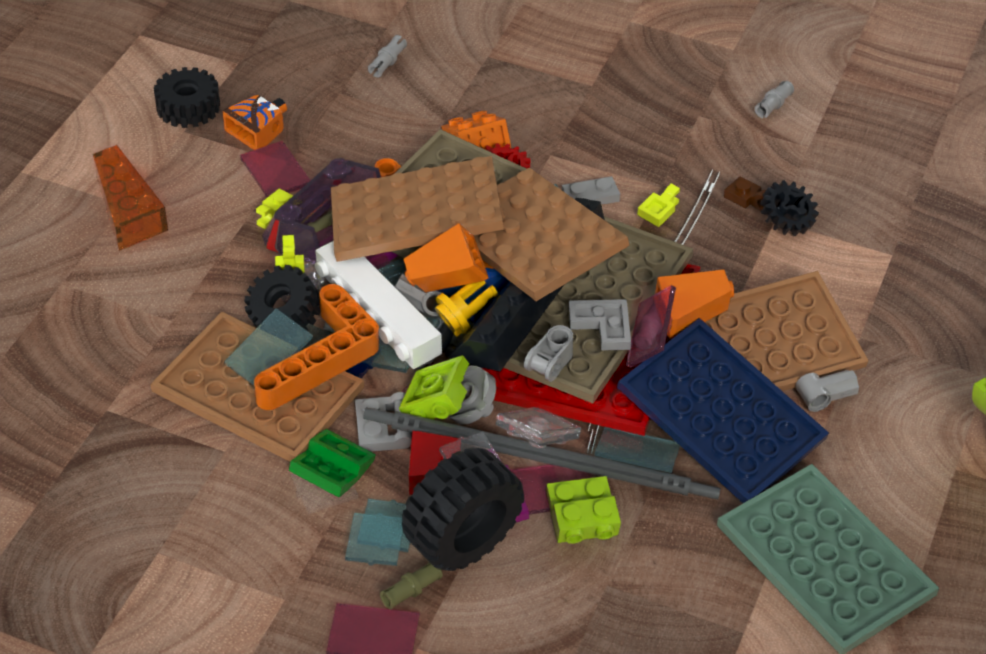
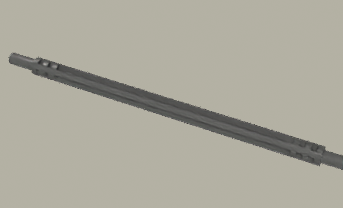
M367 407L364 411L363 419L392 425V429L411 433L412 431H421L455 437L461 440L460 444L595 475L607 476L608 478L670 491L676 494L679 493L688 496V493L716 500L719 499L721 488L693 482L689 477H682L676 474L660 472L395 411L394 414Z

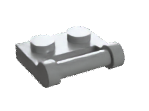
M397 392L391 397L355 399L360 447L370 452L411 447V432L397 430L395 435H388L387 424L363 419L366 407L385 412H401L399 407L406 393Z

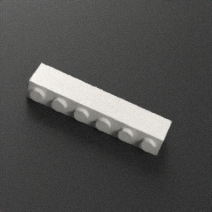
M334 241L315 250V269L321 278L325 277L330 284L340 285L377 322L381 340L395 350L401 361H406L412 369H415L442 354L441 333L365 257L337 262L334 254Z

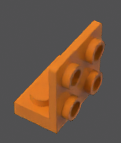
M478 111L472 113L471 118H452L448 120L449 124L441 126L443 131L485 150L486 146L495 148L496 143H499L501 147H505L508 143L511 148L506 119L498 117L494 113L489 114L487 111Z

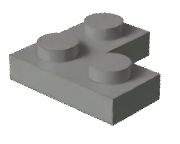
M612 176L565 184L561 188L563 192L573 199L585 198L601 201V205L620 202V192Z
M627 299L569 301L571 330L599 329L601 350H631Z

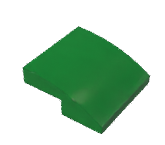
M325 429L310 439L306 451L291 460L289 471L327 492L341 497L367 471L375 460L376 454Z

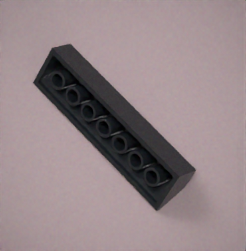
M575 198L576 201L605 220L601 201ZM507 280L498 292V296L490 302L449 358L453 359L463 355L469 365L501 372L563 286L535 301Z

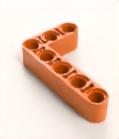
M328 284L322 287L319 292L320 315L335 333L256 375L254 379L256 404L261 409L274 410L378 352L379 325L340 285Z

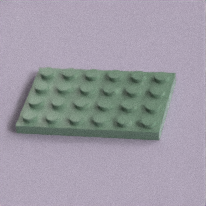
M813 464L718 518V528L839 654H846L938 594L939 587Z

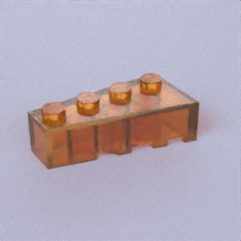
M118 145L94 153L93 159L97 180L119 251L168 231L165 206Z

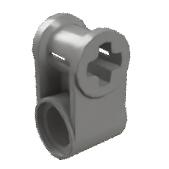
M556 325L550 328L544 337L528 352L524 361V369L528 371L535 370L544 375L545 379L549 382L554 381L560 371L573 357L572 330L564 325Z

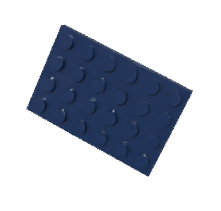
M700 318L619 380L617 388L742 503L747 502L773 486L825 441L829 435L826 429Z

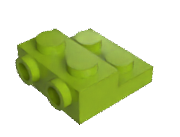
M462 355L417 370L399 407L401 413L412 414L431 420L435 418L445 419L449 415L457 413L461 409L462 402L467 393V390L461 384L469 366L465 357Z
M607 476L546 484V494L557 543L568 542L575 544L585 539L593 538L605 540L619 534L621 520L615 496H611Z

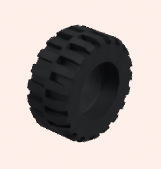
M467 448L464 452L457 451L453 453L448 459L444 458L437 463L438 466L436 468L430 469L424 475L425 478L421 483H417L413 489L414 493L408 497L405 503L406 509L402 513L403 533L409 542L437 569L455 571L457 568L463 569L468 567L470 563H476L481 560L483 555L489 554L495 549L494 546L499 541H503L507 536L508 530L512 529L515 525L516 517L522 511L521 504L524 503V491L521 481L492 452L486 449Z

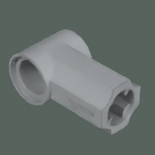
M402 274L395 288L425 318L435 320L439 317L437 312L428 310L426 301L436 299L441 292H424L417 285H411L406 276Z
M845 370L819 377L817 373H808L802 376L795 385L804 403L812 412L823 410L831 401L856 395L859 391L857 376L853 370Z

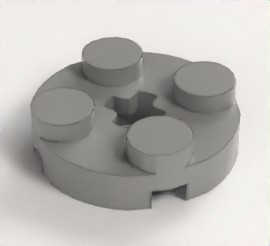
M468 366L464 379L461 382L467 393L462 402L461 409L457 413L449 415L450 419L461 425L470 424L481 417L489 416L494 408L492 402L496 394V380L494 376L478 366Z

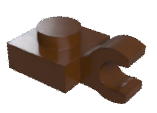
M739 176L724 189V198L745 209L752 205L761 211L764 206L760 205V201L766 190H761V186Z

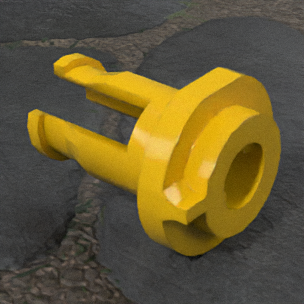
M485 281L466 284L450 298L444 293L436 297L438 306L435 307V310L456 337L470 330L471 327L467 320L482 309L489 299L498 296V292L493 285L468 305L465 300L486 284Z

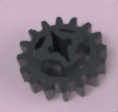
M782 180L780 184L774 182L762 195L763 198L760 201V205L764 207L760 212L761 214L768 215V218L765 220L766 223L773 222L775 224L773 230L776 231L778 228H781L783 235L791 231L793 236H797L799 232L805 234L816 222L815 218L819 215V212L814 209L818 203L811 202L810 199L813 194H805L804 186L799 189L796 188V182L793 181L789 186L785 180Z

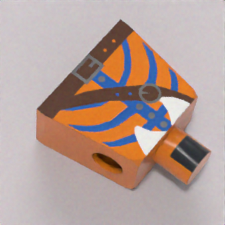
M254 95L223 110L224 129L259 153L283 131V113L287 111V105L281 98H277L270 103L260 95Z

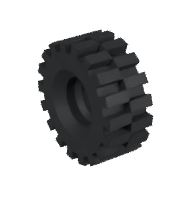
M182 67V71L173 69L170 75L166 72L162 75L163 79L158 78L156 81L157 85H154L158 116L160 118L163 117V122L165 123L171 121V126L177 127L178 124H181L182 128H187L189 124H192L193 127H198L199 122L206 124L208 123V118L213 120L216 117L215 113H219L220 97L217 79L215 80L212 74L208 75V71L204 69L201 72H198L196 67H193L192 70Z
M285 265L284 270L280 266H275L272 273L267 269L263 272L265 276L262 279L257 276L253 280L256 284L255 287L249 286L247 291L250 296H245L244 300L247 304L245 311L257 329L276 338L278 337L282 341H287L288 335L295 339L298 337L297 332L300 330L303 334L308 331L306 326L309 323L314 325L316 319L313 316L320 314V308L318 307L320 305V297L318 295L320 294L305 272L303 273L300 268L295 267L293 269L291 265ZM291 295L289 301L284 306L273 308L279 298Z

